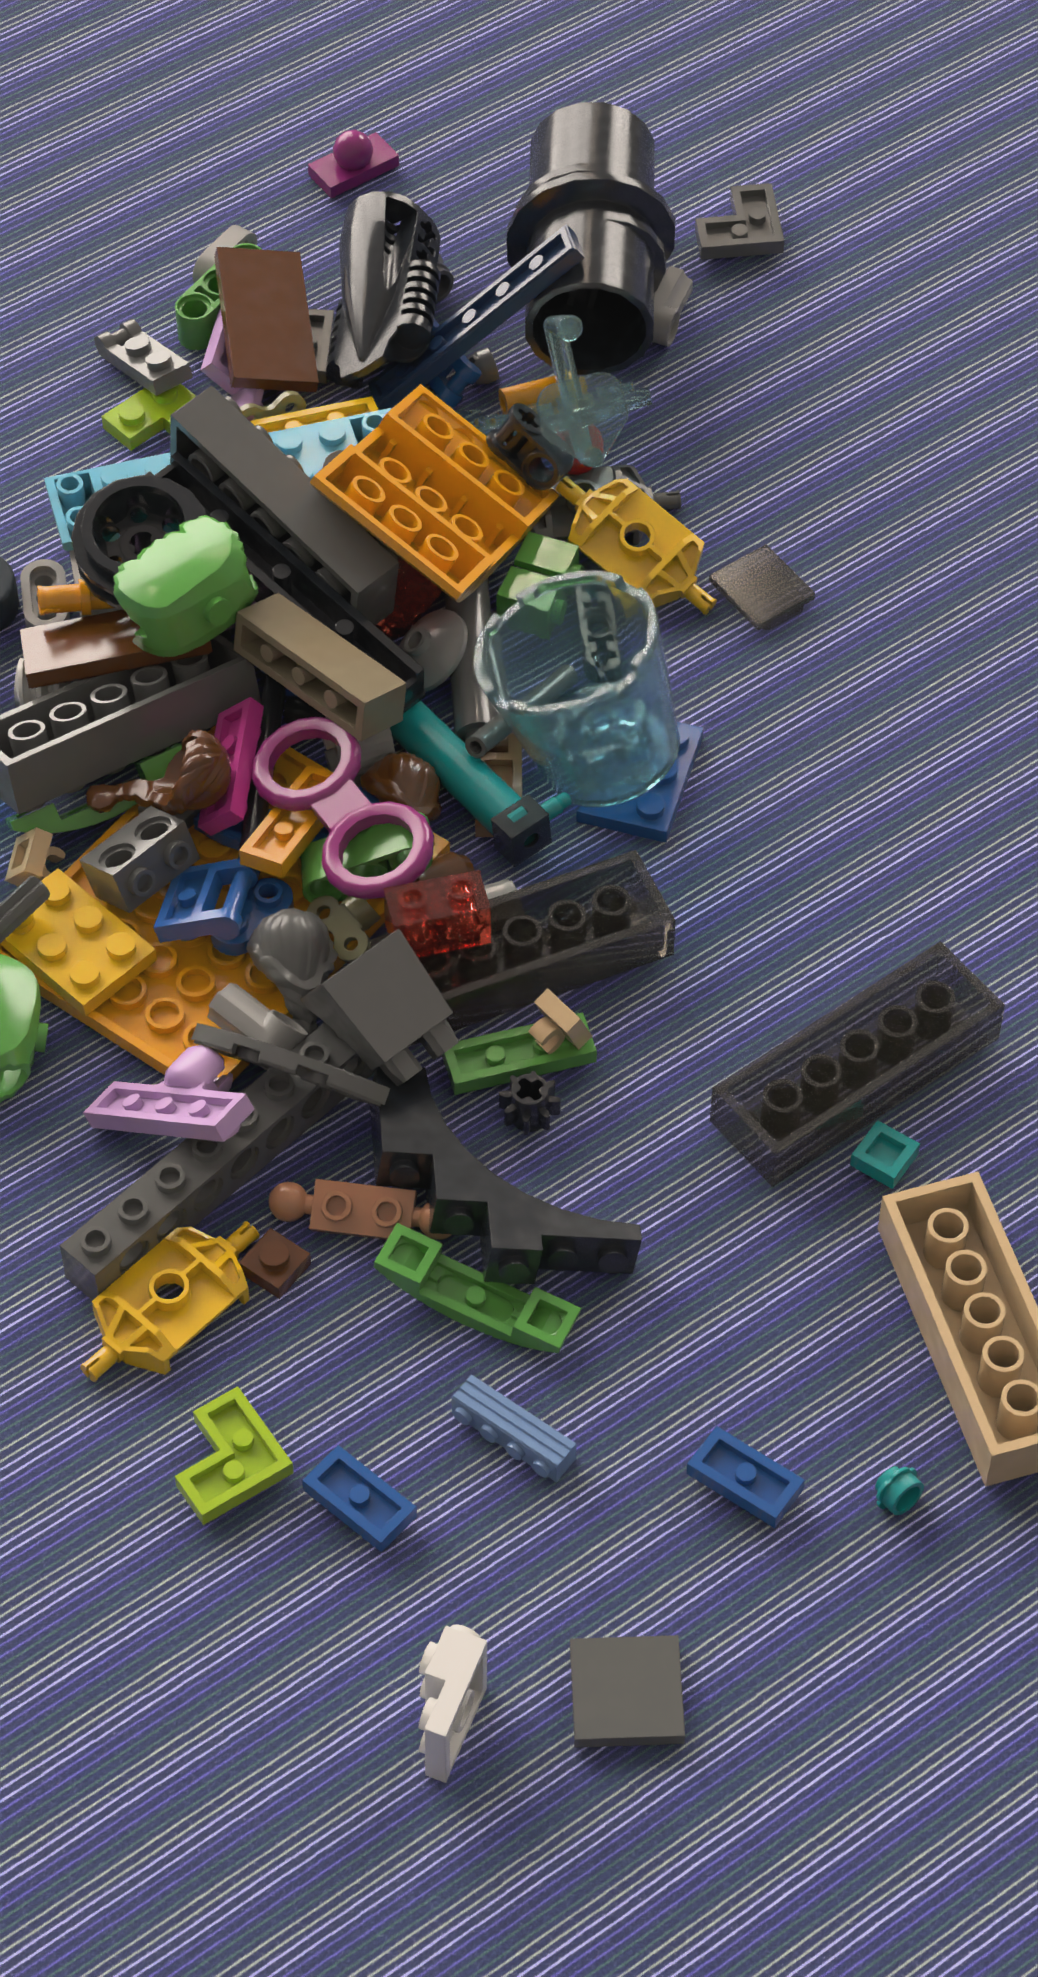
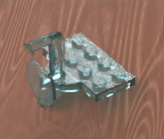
M574 315L549 316L544 321V332L557 383L545 387L540 392L537 403L526 406L538 414L542 434L548 442L576 458L583 466L598 467L603 463L628 419V411L653 405L649 387H634L633 381L621 383L614 375L607 372H596L578 377L570 341L580 336L582 332L581 320ZM494 413L475 418L473 421L475 427L487 436L492 429H498L509 415L508 413L501 415Z

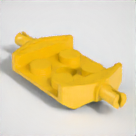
M568 476L563 478V482L560 481L555 491L573 504L577 511L571 526L568 543L579 545V550L639 599V608L643 612L675 601L680 597L682 599L686 598L704 615L709 613V609L712 610L717 600L696 585L698 578L695 576L705 542L629 479H615L595 491L589 489L587 492L569 479ZM639 530L648 536L649 542L642 547H633L625 541L624 536L630 531Z
M245 1221L227 1239H223L221 1236L214 1238L191 1226L177 1227L92 1300L94 1316L103 1336V1347L85 1363L80 1365L86 1377L90 1376V1380L96 1382L116 1362L120 1363L121 1361L128 1365L166 1375L171 1370L169 1360L237 1299L244 1305L250 1300L248 1285L237 1259L242 1251L260 1237L257 1229L253 1225L250 1227V1223ZM165 1284H177L183 1288V1292L173 1299H163L156 1294L157 1290Z

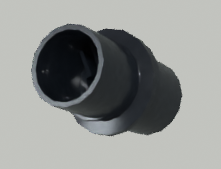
M579 102L557 109L540 122L531 139L529 187L517 203L516 210L507 226V261L511 268L566 224L577 235L585 258L525 305V339L534 354L552 368L574 375L609 374L626 369L644 356L653 341L654 292L657 291L666 272V261L675 249V217L664 197L654 190L655 141L646 123L627 109L606 102Z

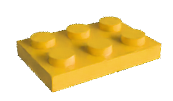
M57 868L42 880L50 892V897L4 939L0 945L86 1017L156 962V949Z

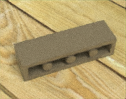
M276 593L236 612L234 651L359 741H363L403 720L407 683L280 593Z

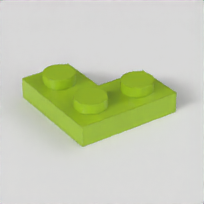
M182 384L157 396L143 388L101 416L103 429L132 451L163 429L170 434L171 414L195 398L196 395Z
M237 1386L193 1411L194 1422L216 1453L175 1475L176 1487L196 1516L205 1525L292 1475L294 1469L293 1462Z

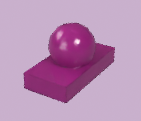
M355 129L348 130L336 138L333 153L308 164V175L330 198H333L398 167L399 155L377 132L367 136L365 133Z

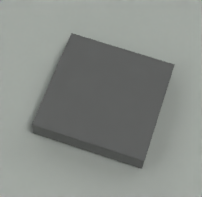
M679 1635L570 1639L574 1748L685 1743Z

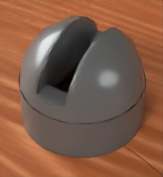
M488 347L474 352L467 358L482 372V375L475 384L485 385L500 379L497 365Z

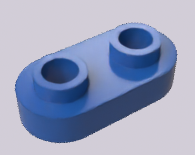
M276 878L258 880L257 884L249 889L241 912L243 923L239 935L234 939L224 940L213 934L211 935L213 946L219 952L226 955L237 956L247 953L246 946L250 936L263 918L281 909L294 908L293 893L290 886Z

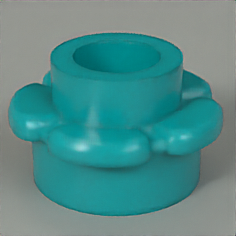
M897 1466L887 1469L879 1477L875 1485V1489L878 1491L876 1495L877 1506L880 1509L887 1507L894 1515H901L911 1509L924 1491V1484L917 1478V1471L913 1467L908 1468L906 1466L900 1469Z

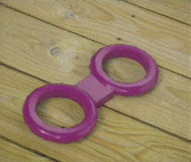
M310 717L297 719L278 728L263 741L253 759L252 780L258 794L276 808L293 812L313 810L315 816L329 832L323 844L322 868L329 883L343 894L368 900L389 897L408 888L424 873L433 856L434 834L427 819L409 805L391 801L370 803L353 782L361 768L362 748L358 740L328 718ZM320 738L330 740L341 748V758L336 770L324 782L307 789L293 790L284 788L273 780V768L279 756L290 746L300 741ZM390 823L403 826L412 833V849L406 860L393 871L382 876L362 877L353 875L343 867V853L348 843L362 830L373 825Z

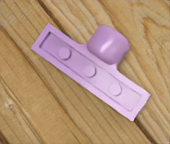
M196 1045L188 1047L169 1066L163 1082L149 1085L114 1081L83 1114L92 1128L224 1142L239 1131L240 1124L255 1109L246 1093L228 1092L232 1086L233 1074L228 1073L227 1075L217 1077L225 1068L224 1058L207 1046Z

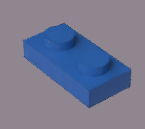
M718 1426L713 1429L687 1463V1475L773 1528L778 1525L804 1490L805 1479Z
M339 1445L302 1480L303 1491L381 1553L417 1517V1507Z

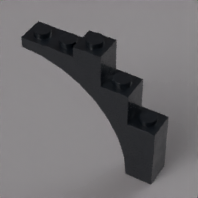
M380 1066L375 1069L373 1082L390 1088L385 1105L377 1106L370 1104L376 1186L425 1188L426 1200L430 1208L429 1233L480 1236L484 1282L535 1284L538 1269L633 1274L642 1242L640 1225L600 1220L570 1212L522 1192L492 1173L465 1149L446 1125L431 1095L425 1067H422L421 1071L399 1086H396L385 1075Z

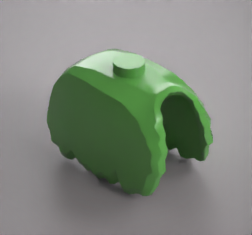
M206 515L185 521L179 525L180 531L169 532L162 539L154 540L149 547L144 548L137 555L136 560H129L118 566L119 572L113 576L115 582L114 595L130 619L140 626V629L135 633L136 637L132 638V642L140 649L161 657H173L189 652L204 645L236 622V612L252 604L258 595V586L253 576L248 573L246 566L247 557L244 554V546L240 541L239 534L232 530L227 522H219L215 518Z
M0 954V1103L5 1099L12 1098L25 1084L31 1073L35 1052L45 1053L49 1023L39 1022L41 1011L40 987L35 975L20 961Z

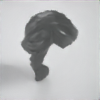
M295 908L281 909L262 919L251 934L246 950L256 968L263 972L267 979L274 983L284 997L285 1006L293 1017L292 1020L302 1026L307 1031V1036H309L318 1028L316 1022L318 1016L308 1010L300 999L328 979V976L335 969L334 962L339 954L333 948L334 942L329 937L327 926L316 914Z

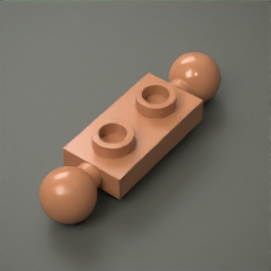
M316 1179L314 1195L307 1194L301 1185L294 1182L278 1184L269 1195V1208L277 1219L284 1222H293L300 1219L304 1214H310L309 1229L311 1231L387 1240L395 1225L399 1223L412 1230L413 1227H418L424 1235L434 1240H442L451 1236V1234L429 1233V1203H426L423 1207H416V1190Z

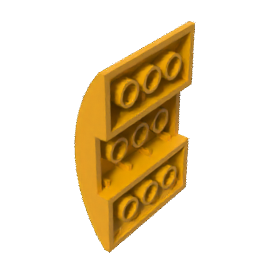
M422 384L386 413L378 427L356 446L350 444L314 475L310 481V485L456 602L466 599L499 567L560 496L552 488L541 491L529 486L514 469L491 451L486 442V435Z

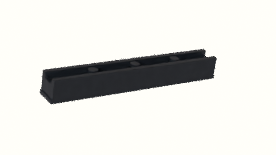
M178 451L170 456L171 463L154 475L150 471L145 474L146 476L168 478L189 489L205 508L207 516L215 518L219 522H227L229 527L239 534L240 541L244 546V554L247 557L246 566L248 573L253 576L258 586V595L254 599L256 603L276 593H280L405 681L407 684L403 714L426 696L424 692V668Z

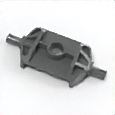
M625 464L594 467L580 475H565L585 492L589 489L595 491L615 479H629L665 510L681 509L679 490L653 494L652 488L645 485L634 466ZM557 482V483H556L553 487H551V488H552L553 490H555V488H556V486L558 485L559 482ZM560 494L530 532L557 540L568 539L577 512L575 506ZM639 530L628 532L631 533L632 544H640L644 532Z

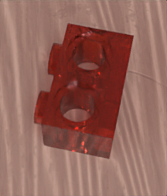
M480 870L383 888L385 925L388 936L397 929H400L417 957L491 943V907Z

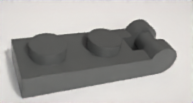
M134 319L120 324V329L113 333L106 331L94 337L95 346L103 359L156 396L193 378L189 362L143 332Z

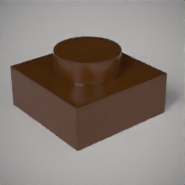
M270 1228L239 1261V1264L246 1278L280 1299L311 1265V1256L309 1252Z

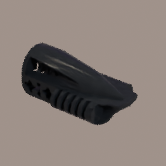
M373 191L356 198L348 206L344 216L339 243L342 299L337 305L326 366L327 376L338 385L361 389L364 376L388 362L409 363L421 357L429 347L441 279L440 271L437 268L441 240L439 230L433 220L419 205L406 196L390 191Z

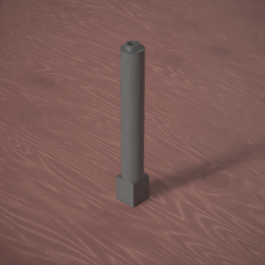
M488 578L461 602H456L444 592L445 609L461 616L468 630V641L464 655L455 671L450 675L454 731L464 743H466V740L499 713Z

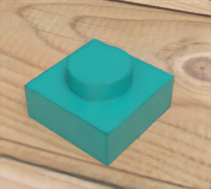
M877 1120L851 1154L850 1166L893 1189L919 1155L920 1143Z

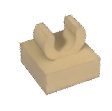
M36 827L17 837L5 881L19 887L30 876H35L42 881L50 875L51 872L45 866L46 859L57 863L63 860L66 855L60 848L50 847L53 834Z
M548 988L534 1001L544 1017L539 1019L528 1032L536 1039L535 1042L549 1055L560 1047L565 1038L579 1050L592 1037L582 1020Z

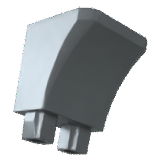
M400 929L394 931L300 999L306 1008L329 1025L362 1058L371 1070L380 1066L385 1075L396 1086L403 1084L423 1069L407 1047L415 1040L419 1039L433 1060L459 1043L452 1027L445 1019L453 1013Z

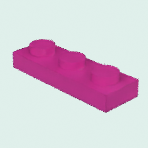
M251 697L218 714L214 736L220 740L221 745L225 747L230 756L231 782L227 793L216 804L200 810L197 827L211 836L244 820L248 809L247 799L252 778L253 759L255 758L257 743L261 735L260 726L264 709L263 705Z

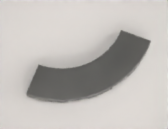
M197 1023L191 1038L195 1044L207 1046L227 1057L300 1076V1079L359 1102L377 1106L385 1105L390 1088L321 1061L216 1027Z

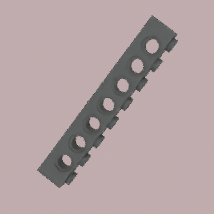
M325 1022L291 1050L292 1052L366 1079L375 1072V1069L371 1070L362 1058ZM268 1069L241 1092L246 1093L255 1110L240 1124L241 1127L234 1136L224 1142L186 1138L60 1245L65 1277L91 1300H94L174 1229L189 1226L194 1228L346 1096L300 1079V1076L291 1075L276 1069Z

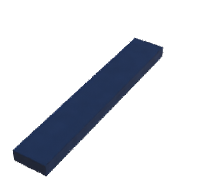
M567 224L561 227L433 330L429 347L421 357L409 363L394 362L371 380L368 385L378 409H392L420 384L423 386L428 384L583 260L585 256L576 233Z

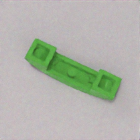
M175 743L158 755L147 756L134 762L140 779L154 781L163 778L168 764L175 754L181 750L182 744ZM123 800L117 803L110 812L104 813L93 811L85 803L59 815L54 803L48 801L37 810L21 814L17 813L5 820L10 829L26 833L36 827L49 833L66 832L95 825L113 818L137 803L135 801Z
M399 1223L395 1225L374 1261V1268L387 1279L430 1308L465 1326L515 1345L545 1352L559 1353L581 1312L580 1307L537 1287H534L531 1295L505 1283L484 1282L482 1272L441 1254L442 1243Z

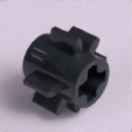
M532 1071L531 1074H524L518 1078L513 1075L510 1076V1091H499V1108L504 1110V1124L506 1126L514 1124L516 1128L523 1131L524 1135H528L529 1132H535L540 1129L548 1131L550 1129V1115H560L561 1098L555 1096L554 1080L546 1082L545 1079L536 1074V1071Z

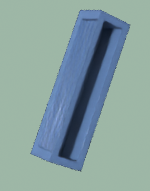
M472 1374L452 1396V1414L461 1424H469L478 1430L487 1441L498 1443L506 1449L511 1457L516 1460L522 1459L531 1465L533 1470L541 1477H549L557 1483L576 1460L575 1442Z

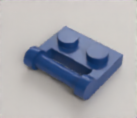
M240 858L187 868L170 882L153 928L160 943L174 940L190 941L200 936L213 934L224 940L236 938L243 923L241 912L249 889L257 884L261 871L240 865ZM231 884L223 908L215 909L223 885Z

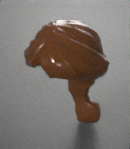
M192 729L188 736L183 739L181 750L175 754L168 764L163 778L154 781L133 779L115 786L106 784L92 785L86 792L87 806L95 812L104 813L110 812L117 803L123 800L135 801L141 807L152 806L172 816L183 814L187 810L205 809L216 804L227 793L231 782L230 756L218 738L200 729L195 731Z
M404 752L388 754L375 762L360 778L363 790L376 796L381 802L391 801L409 805L427 816L429 822L436 820L441 814L439 777L435 773L434 767L414 754Z

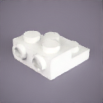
M462 1625L445 1626L438 1644L429 1642L419 1667V1673L425 1675L419 1694L421 1698L425 1699V1706L419 1721V1729L424 1730L419 1752L425 1754V1775L445 1783L487 1688V1640L480 1638L475 1631Z

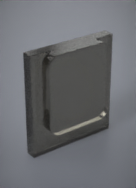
M767 544L709 575V582L758 631L761 629H773L800 614L804 609V605L815 600L816 593Z

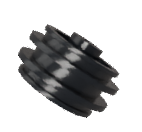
M139 475L113 481L93 493L77 513L71 540L80 578L96 598L116 609L124 610L114 595L115 582L113 576L119 572L118 566L121 565V563L116 561L124 563L129 560H136L137 555L144 548L149 547L154 540L162 539L167 534L163 530L165 525L180 531L179 525L183 522L206 515L205 508L189 489L168 478ZM117 533L120 534V537L116 541L109 542L110 539Z

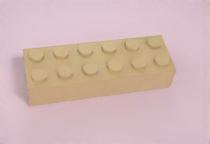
M979 1172L882 1196L878 1231L985 1487L1038 1473V1306Z

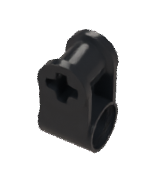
M516 403L509 409V417L498 429H492L487 434L486 442L491 451L514 469L529 486L541 491L548 490L571 470L574 463L572 449L542 422L534 410L524 404ZM542 458L550 461L554 471L545 467Z

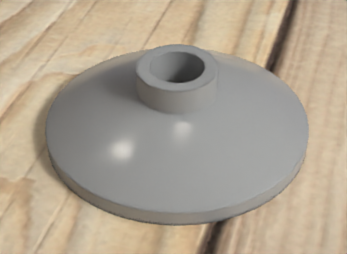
M447 609L436 610L420 618L403 637L399 647L424 668V692L430 691L442 684L459 665L467 646V626L462 617L457 613Z

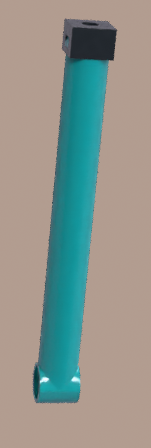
M421 700L403 714L401 722L390 727L392 738L409 754L422 758L434 767L435 773L439 777L440 785L493 836L495 849L514 867L552 843L550 820L561 814L566 807L571 805L572 799L568 793L562 792L556 797H551L541 805L529 794L521 798L481 758L471 756L466 750L465 743Z

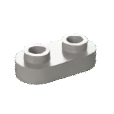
M48 559L36 560L26 565L20 575L26 628L70 620V612L40 616L38 608L37 586L67 585L64 568L59 563Z

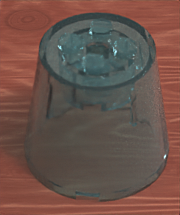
M592 570L569 572L550 577L516 594L518 602L501 616L494 613L482 629L475 645L473 666L476 678L484 694L552 789L558 795L562 792L568 793L572 799L571 803L584 807L613 806L635 799L652 789L672 768L679 752L680 736L658 614L648 593L642 587L637 589L625 583L622 575Z

